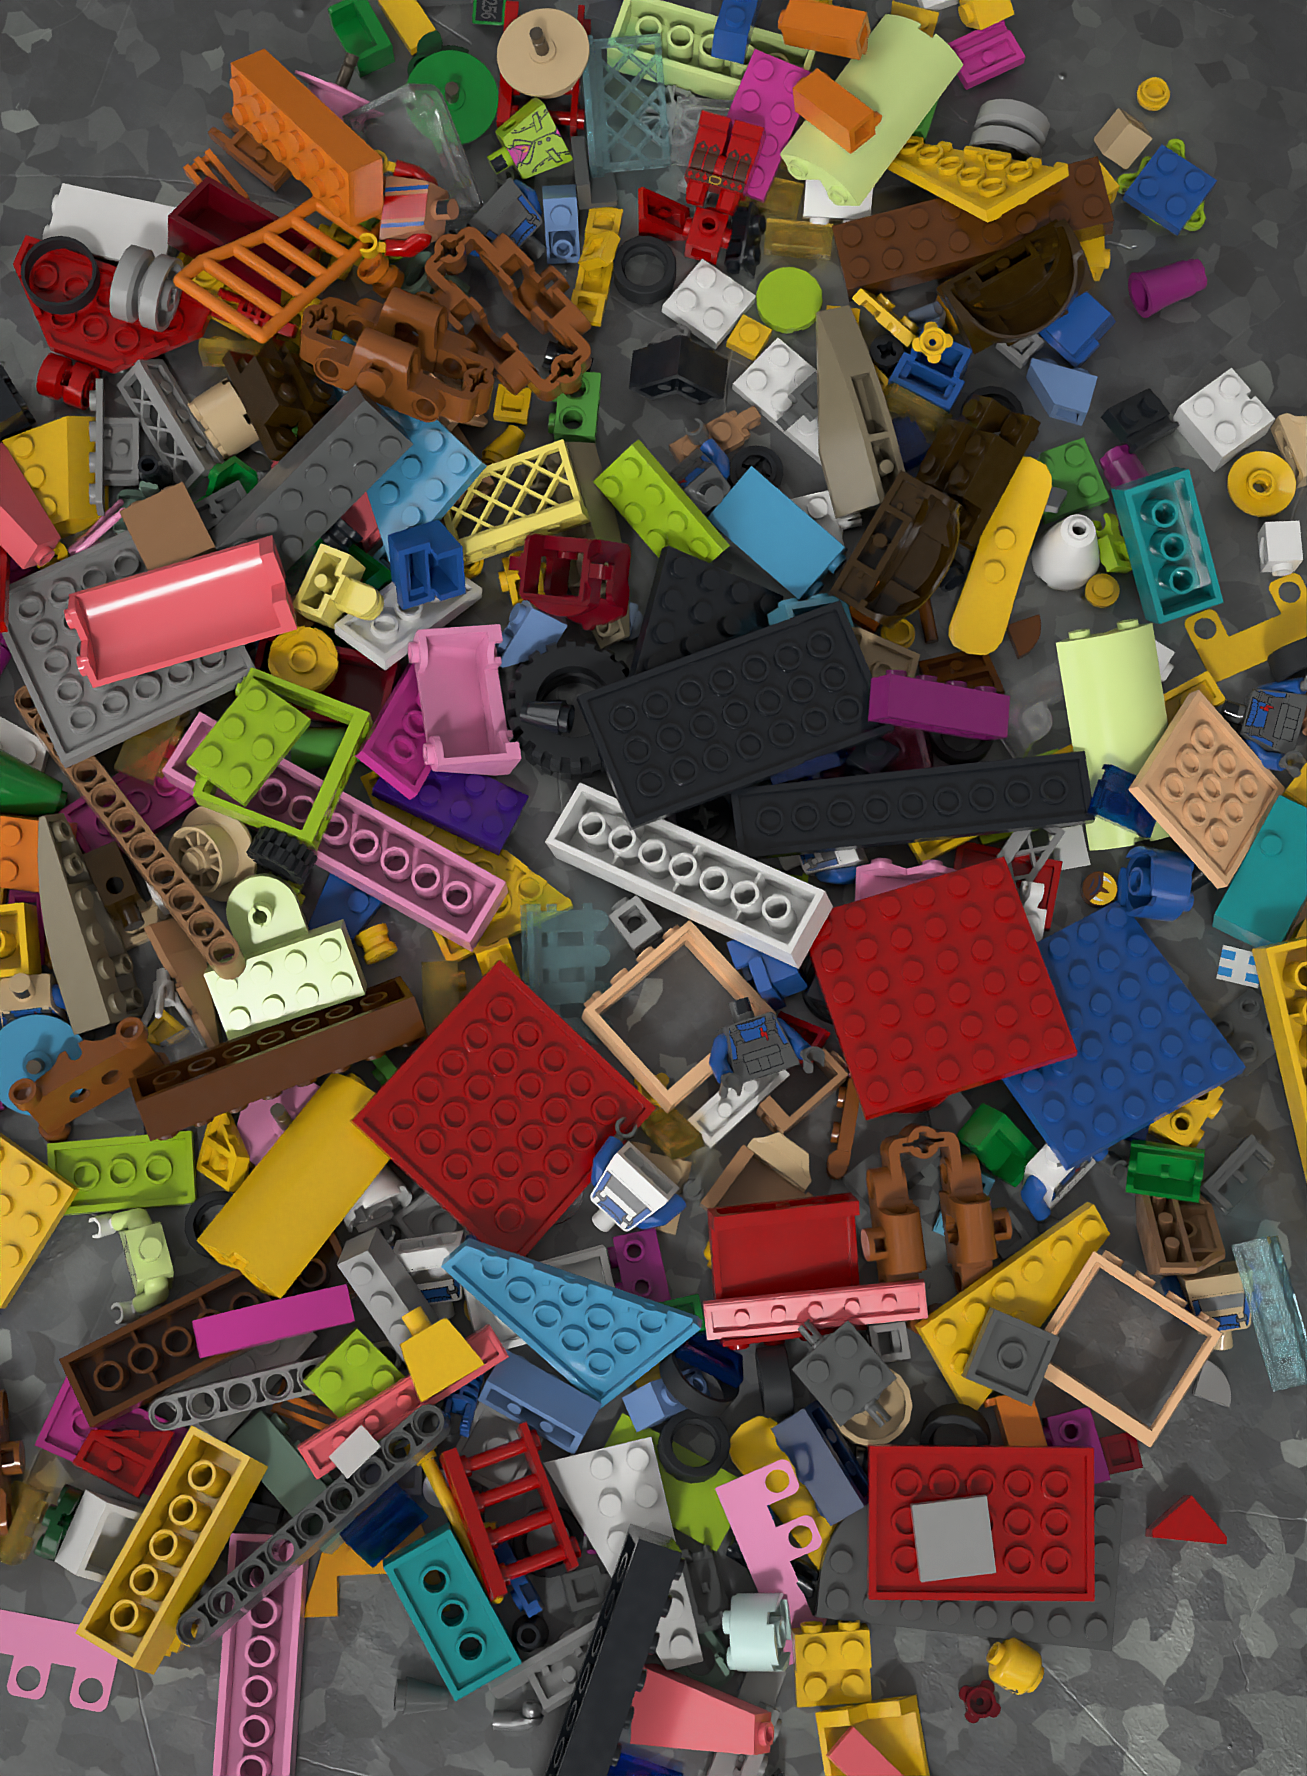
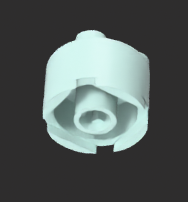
M737 1593L732 1596L731 1610H725L722 1618L723 1631L725 1634L730 1635V1646L727 1649V1666L729 1670H737L738 1672H778L787 1669L790 1652L783 1651L786 1640H791V1617L787 1599H782L783 1593Z

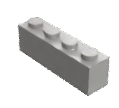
M376 1227L347 1240L337 1266L405 1363L399 1344L411 1338L412 1335L401 1317L421 1306L432 1325L440 1321V1319L380 1230Z

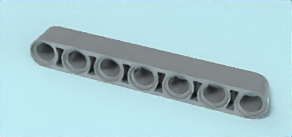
M377 1340L371 1342L377 1349L388 1346L393 1352L391 1363L397 1369L400 1367L402 1359L390 1341ZM329 1353L162 1394L151 1401L148 1408V1417L156 1429L167 1431L314 1394L302 1381L303 1371L310 1365H318ZM274 1374L282 1375L286 1381L285 1389L277 1395L269 1394L266 1390V1381ZM237 1383H243L249 1388V1397L241 1404L232 1403L229 1399V1391ZM207 1393L212 1396L213 1405L208 1412L197 1413L193 1410L192 1400L197 1394ZM163 1402L172 1403L176 1408L175 1417L167 1423L159 1422L154 1416L156 1407Z

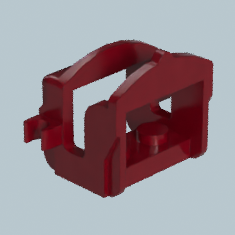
M530 533L525 539L524 551L520 554V557L510 556L508 570L519 571V594L521 598L528 600L535 607L548 614L567 617L576 623L582 624L583 629L588 631L594 630L598 625L613 623L627 614L630 594L628 578L631 560L629 544L601 539ZM578 554H583L579 596L567 595L571 560H578ZM542 557H546L545 595L538 594ZM602 580H607L606 599L600 598Z

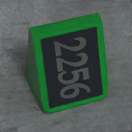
M474 0L472 23L504 26L505 4L507 0Z

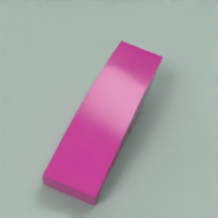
M347 1284L193 1320L192 1324L199 1357L205 1358L312 1333L316 1330L352 1323L355 1319Z

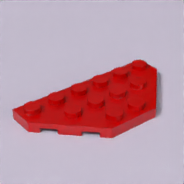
M25 235L13 266L52 352L115 374L132 367L138 359L149 360L204 336L212 318L210 316L212 310L184 291L181 293L172 321L163 332L142 327L139 318L134 323L113 318L110 312L109 300L111 285L117 267L96 259L95 261L100 272V285L96 296L86 307L77 312L64 315L52 314L40 309L30 299L23 285L21 266L27 252L42 240ZM68 249L52 250L41 256L33 265L29 276L30 290L39 298L49 302L59 303L72 300L83 293L89 285L93 270L92 262L85 255Z

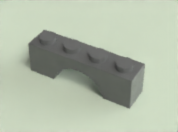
M961 1092L949 1095L941 1104L926 1111L924 1115L928 1127L946 1130L957 1135L973 1115L975 1109ZM940 1147L932 1157L927 1159L913 1157L901 1161L906 1175L908 1191L925 1178L921 1173L923 1169L931 1163L935 1168L940 1165V1159L942 1158ZM874 1154L868 1156L841 1179L868 1214L870 1213L866 1171L870 1168L882 1167L881 1158Z

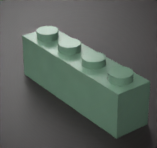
M260 1410L228 1442L233 1448L268 1466L261 1481L288 1513L294 1517L335 1481V1478L330 1473H327L317 1480L297 1448V1445L302 1443V1441L298 1439L294 1442L286 1433L290 1427L285 1420L276 1412L271 1415ZM339 1494L337 1498L338 1508L340 1510L347 1509L352 1503V1498L347 1494L342 1498ZM316 1515L312 1517L308 1523L310 1535L315 1536L322 1530L323 1520L321 1516ZM357 1516L321 1547L320 1550L323 1553L333 1554L364 1522Z

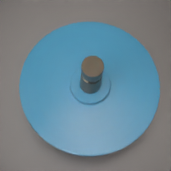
M49 1015L24 1016L3 1027L0 1030V1101L18 1113L32 1116L28 1111L19 1110L9 1099L8 1094L12 1084L22 1078H28L35 1082L53 1067L58 1055L64 1051L68 1053L71 1060L78 1059L82 1054L78 1044L83 1041L79 1034L74 1035L72 1027L68 1023ZM83 1089L76 1090L70 1097H78Z

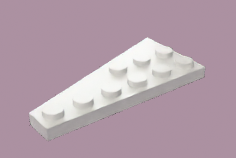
M652 1437L543 1463L611 1578L630 1524L673 1537L676 1542ZM683 1572L679 1581L673 1580L669 1591V1595H672L669 1613L666 1618H660L656 1629L660 1633L656 1653L666 1670L703 1661Z

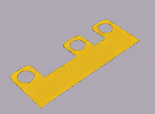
M1291 573L1272 581L1269 585V591L1281 613L1280 615L1234 635L1228 636L1218 614L1212 609L1204 610L1185 620V628L1206 670L1209 671L1215 682L1267 661L1270 654L1279 648L1307 637V587L1299 574ZM1285 582L1297 584L1301 591L1299 599L1293 603L1283 601L1279 596V587ZM1201 618L1212 620L1216 625L1215 635L1209 639L1198 637L1194 631V625L1197 620Z

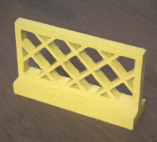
M563 439L488 465L467 489L468 492L460 507L452 506L444 515L447 530L463 547L464 566L523 546L527 535L530 533L552 536L591 522L588 510L582 500L566 442ZM560 452L562 463L556 474L541 468L547 455ZM522 464L532 468L523 486L509 479L514 468ZM538 472L553 479L544 496L530 490ZM564 472H566L568 480L562 478ZM490 475L500 480L491 497L477 491L482 479ZM559 482L570 487L573 496L572 500L561 504L550 500ZM506 483L520 490L512 507L497 501ZM474 494L488 501L479 519L465 512ZM526 494L541 500L536 512L529 515L518 511ZM547 504L552 505V507L545 509ZM497 505L509 511L503 524L494 527L486 523L493 507ZM451 510L456 512L454 518L452 516ZM515 515L521 517V518H518V519L513 520L514 517H515ZM463 516L477 523L471 535L459 539L456 528ZM483 526L488 528L487 530L481 531Z

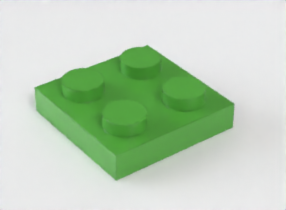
M1084 437L1041 452L1039 461L1047 466L1052 476V486L1067 491L1066 499L1058 513H1043L1042 520L1044 525L1108 502L1110 497Z

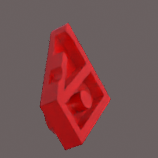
M91 1429L72 1464L140 1499L175 1437V1433L170 1430L111 1431Z

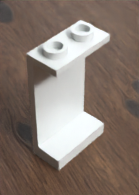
M62 183L59 195L56 194L53 198V216L50 225L47 224L44 228L43 240L54 236L71 237L82 242L91 251L93 257L119 262L121 256L131 244L152 250L155 258L160 254L175 257L177 249L167 243L168 215L176 207ZM68 249V250H71V251H73V252L82 254V253H80V252H78V251H76V250Z

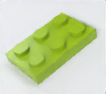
M252 678L186 761L187 766L246 807L309 727L311 719Z
M355 1327L302 1381L338 1418H341L405 1376Z

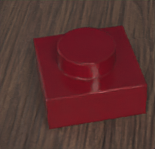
M1124 1432L1099 1438L1109 1475L1143 1468L1135 1437Z

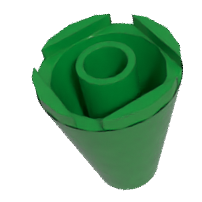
M0 749L1 814L44 816L54 814L55 811H60L64 808L68 792L62 791L63 783Z

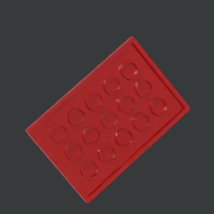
M868 1444L867 1598L869 1600L1095 1601L1094 1448L1092 1446ZM985 1494L988 1502L996 1573L921 1582L919 1580L910 1504Z

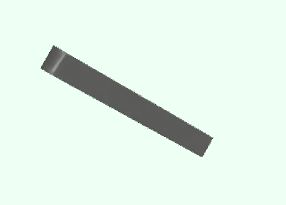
M430 1404L417 1408L378 1443L381 1447L348 1479L342 1474L189 1608L177 1622L176 1633L179 1640L185 1645L206 1647L214 1643L440 1444L450 1433L451 1420L448 1414ZM431 1414H437L440 1422L438 1428L432 1433H425L423 1429L424 1420ZM403 1439H408L411 1447L409 1454L402 1459H397L394 1452L396 1444ZM378 1464L381 1468V1477L378 1482L369 1485L366 1481V1472L369 1467ZM344 1490H349L352 1494V1503L347 1509L340 1510L337 1506L338 1495ZM319 1515L323 1520V1527L319 1534L312 1536L308 1531V1523L312 1517ZM290 1541L294 1547V1552L289 1560L283 1562L279 1557V1549L284 1542ZM260 1566L264 1571V1580L261 1585L254 1588L250 1583V1574L253 1569ZM230 1592L234 1596L235 1604L233 1609L225 1614L221 1609L220 1602L222 1597ZM201 1618L205 1624V1631L196 1640L192 1636L191 1627L195 1620Z

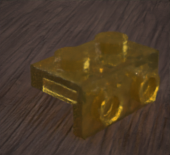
M180 716L171 718L125 740L114 765V770L153 786L157 777L164 779L165 775L162 770L169 760L166 758L170 745L177 747L184 727L179 726Z
M14 1481L12 1483V1524L7 1536H0V1562L10 1566L21 1564L22 1560L28 1558L34 1544L32 1536L37 1523L41 1524L49 1506V1503L46 1501L50 1492L21 1481Z

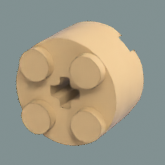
M228 377L187 404L194 417L205 428L204 432L214 448L218 449L225 460L237 455L260 440L239 395H237L234 385Z

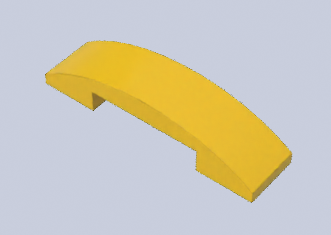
M613 207L589 209L583 250L589 237L592 235L613 230L620 236L623 209ZM613 261L606 267L586 271L579 265L571 302L585 315L591 326L601 327L613 276Z

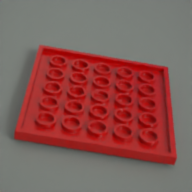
M1004 856L834 907L808 951L865 1120L1077 1056L1078 1051Z
M498 960L357 1112L350 1122L478 1241L525 1257L590 1184L593 1159L608 1137H614L616 1134L615 1124L617 1120L626 1117L625 1122L620 1126V1132L629 1134L636 1124L639 1128L656 1107L501 960Z

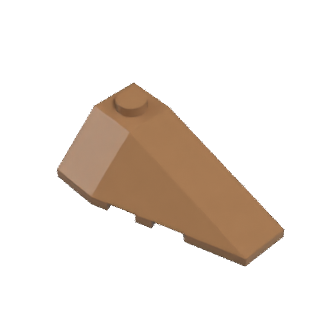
M174 918L144 927L143 929L165 970L167 969L172 978H175L177 982L175 984L176 990L186 1007L191 1009L193 1013L191 1017L207 1047L211 1048L222 1044L223 1036L220 1017L204 977L208 962ZM206 929L200 933V936L208 935Z

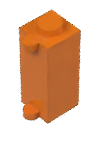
M789 0L787 8L782 9L778 19V29L782 32L785 45L860 60L862 54L865 55L867 52L868 38L871 30L868 15L865 11L810 0Z
M817 68L807 77L801 78L793 87L795 112L850 154L876 134L875 127L881 122L882 115L877 111H873L832 80L827 73Z
M1002 1395L983 1402L984 1408L993 1406L1005 1446H1047L1035 1401H1033L1032 1406H1029L1011 1397Z

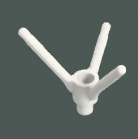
M157 969L156 981L153 982V994L141 1021L147 1027L154 1011L155 1017L159 1019L162 1017L164 1007L175 1006L203 1047L207 1046L191 1015L182 1004L178 993L174 991V982L171 981V976L167 969Z

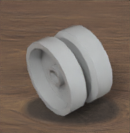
M1013 99L990 100L980 107L975 131L972 133L969 146L1011 153L1013 160L1026 161L1029 157L1041 158V149L1045 145L1050 124L1047 117L1040 110L1027 103Z
M131 244L121 256L114 273L109 300L112 317L129 323H134L139 318L142 327L163 332L172 321L180 301L182 290L174 285L173 278L184 268L182 260L165 254H160L155 258L152 250Z

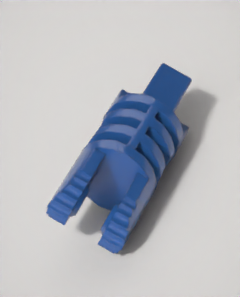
M485 1373L444 1398L441 1410L448 1414L450 1420L451 1412L464 1415L459 1427L460 1436L469 1437Z

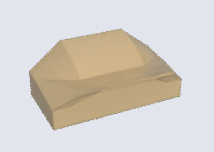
M1285 413L1276 418L1270 430L1282 458L1293 470L1297 489L1307 485V416H1294Z
M780 1132L766 1137L753 1138L747 1148L755 1153V1158L800 1191L805 1192L812 1182L809 1170V1153Z

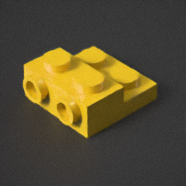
M838 1620V1625L823 1626V1622L806 1621L800 1623V1628H791L795 1702L797 1708L872 1702L870 1630L866 1623H860V1620L855 1622Z

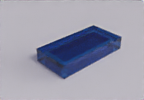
M699 1332L675 1349V1357L734 1388H737L744 1380L743 1356L727 1347H723L722 1344L714 1340H707V1336Z

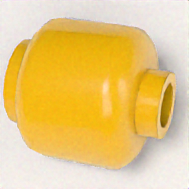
M1014 1637L1009 1640L1006 1639L1002 1643H994L987 1654L986 1660L989 1662V1677L993 1682L1014 1695L1033 1692L1044 1676L1041 1655L1018 1638Z

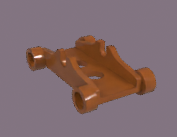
M127 1017L118 1024L115 1035L98 1041L83 1040L79 1042L82 1054L78 1059L71 1060L66 1051L60 1053L55 1064L48 1072L35 1082L28 1078L17 1080L12 1084L8 1095L9 1099L19 1110L28 1111L39 1123V1133L48 1143L64 1142L71 1132L70 1121L129 1088V1078L172 1063V1061L165 1053L156 1052L147 1041L148 1029L139 1018ZM83 1089L78 1097H70L76 1090Z

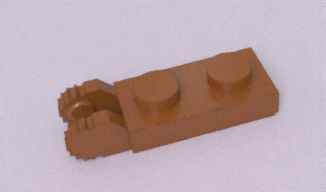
M226 112L222 120L225 126L232 130L235 135L230 139L219 129L212 127L208 131L210 138L225 150L228 155L276 192L292 175L291 171L282 162L275 160L272 153L262 143H258L243 125H239L235 121L233 115Z
M851 1078L848 1079L846 1087L839 1086L836 1107L843 1108L841 1121L833 1122L830 1143H836L837 1145L836 1150L827 1157V1168H825L827 1170V1177L834 1181H839V1179H842L847 1174L858 1115L859 1099Z

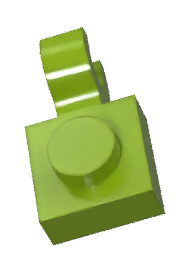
M1105 513L1103 514L1106 522L1104 529H1102L1100 521L1092 520L1096 529V535L1100 538L1098 539L1101 563L1107 572L1126 574L1132 571L1124 537L1119 532L1118 519L1115 514Z

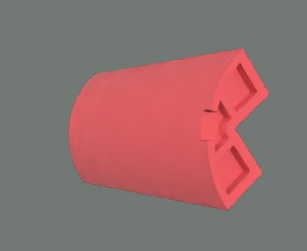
M267 536L69 594L68 608L64 610V614L71 630L76 629L81 640L80 656L76 657V661L82 677L88 676L92 688H96L296 630L297 622L291 595L287 590L286 575L273 536Z

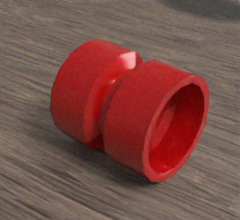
M49 353L39 369L36 383L37 392L39 395L57 401L63 398L65 404L86 410L90 406L89 391L96 390V378H100L99 370L81 362L73 365L70 358Z

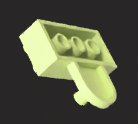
M254 874L244 878L234 887L227 901L226 916L233 937L245 957L246 968L238 978L233 980L220 978L209 964L204 972V977L228 1040L365 995L367 983L344 919L309 930L295 891L285 880L275 875ZM233 956L222 959L219 962H227L231 960Z

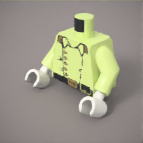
M140 1208L113 1215L106 1213L89 1219V1223L95 1221L99 1227V1232L93 1234V1238H101L119 1231L135 1293L133 1301L113 1303L111 1310L121 1311V1317L115 1321V1324L131 1323L139 1319L140 1314L163 1303L169 1296V1289H172L174 1270L161 1222H152L148 1212Z

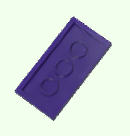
M432 769L418 794L410 800L381 777H379L374 785L371 794L390 805L498 856L529 798L528 795L486 775L435 772Z

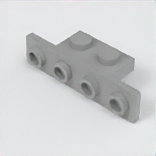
M96 378V390L89 391L90 411H96V421H89L90 442H96L95 452H89L90 473H95V484L89 483V503L96 504L98 516H105V486H139L140 484L137 466L140 459L139 418H105L103 378Z
M600 1611L592 1617V1622L580 1629L575 1627L567 1630L559 1637L558 1642L548 1648L539 1647L527 1655V1660L488 1682L487 1686L491 1693L497 1699H500L530 1681L543 1709L547 1713L569 1701Z
M786 1670L778 1672H745L736 1697L771 1712V1723L774 1726V1742L782 1724V1720L779 1719L780 1711L774 1707V1704L785 1678ZM715 1752L706 1776H763L768 1756L765 1753L745 1755Z

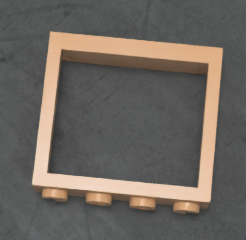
M690 920L682 927H679L677 924L670 928L662 936L664 942L656 949L652 946L646 948L636 958L638 964L630 971L626 968L619 971L610 980L612 986L603 994L599 990L593 993L591 998L583 1004L586 1008L581 1017L583 1022L667 1114L713 1074L709 1065L711 1053L667 1090L602 1019L601 1015L680 947L685 945L735 1000L745 997L749 998L755 1017L769 1012L777 1014Z
M1105 1250L1101 1255L1094 1251L1044 1329L1045 1331L1058 1336L1101 1268L1207 1336L1151 1427L1050 1361L1044 1378L1151 1448L1224 1333L1217 1330L1220 1322L1201 1311L1197 1317L1186 1310L1185 1307L1188 1302L1169 1290L1166 1296L1155 1290L1153 1286L1156 1281L1137 1270L1133 1276L1122 1269L1121 1266L1124 1261L1111 1252Z

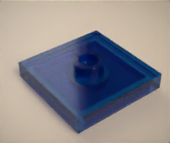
M835 751L804 761L805 763L772 777V784L776 785L800 777L803 778V781L823 777L824 770L841 766L846 762L849 756L848 751Z

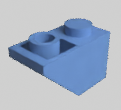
M576 184L542 186L546 248H548L546 250L547 264L578 263L580 259Z
M1032 358L1026 379L1048 416L1082 426L1088 413L1098 376L1091 375L1082 368L1070 369L1059 366L1051 359L1041 358L1038 360Z
M528 600L517 603L510 613V622L504 632H502V643L495 644L497 657H501L502 663L500 667L504 668L528 661V656L536 650L540 654L545 653L546 645L553 642L557 643L568 625L565 618L548 614L535 607Z
M699 1366L681 1372L691 1385L712 1397ZM662 1378L649 1382L622 1398L636 1432L664 1423L671 1416L688 1409L673 1397L666 1388Z

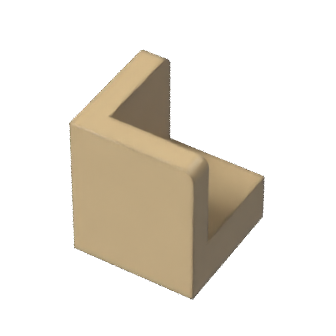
M1118 108L1094 137V142L1104 156L1124 169H1128L1153 138L1142 122L1121 108Z

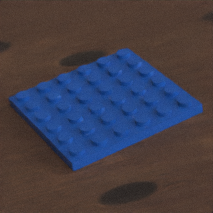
M1119 900L1037 942L1078 1051L1077 1056L1002 1079L1066 1171L1242 1074L1246 1068L1137 920L1125 913L1128 912L1126 906H1120Z

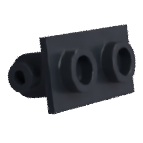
M752 201L749 203V209L739 207L732 216L730 229H733L731 240L740 239V242L729 243L724 265L727 267L726 271L730 274H739L740 270H745L751 278H755L756 266L761 261L760 242L761 236L766 231V219Z

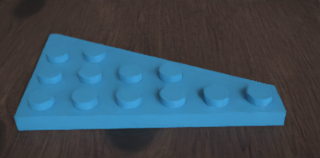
M346 334L341 339V341L356 345V342ZM333 386L337 401L339 402L348 391ZM378 404L404 428L413 443L366 491L390 562L388 534L438 519L441 520L487 465L438 419L434 422H423Z
M471 1238L465 1240L445 1257L441 1265L449 1275L578 1390L602 1404L600 1409L697 1333L702 1327V1320L696 1315Z

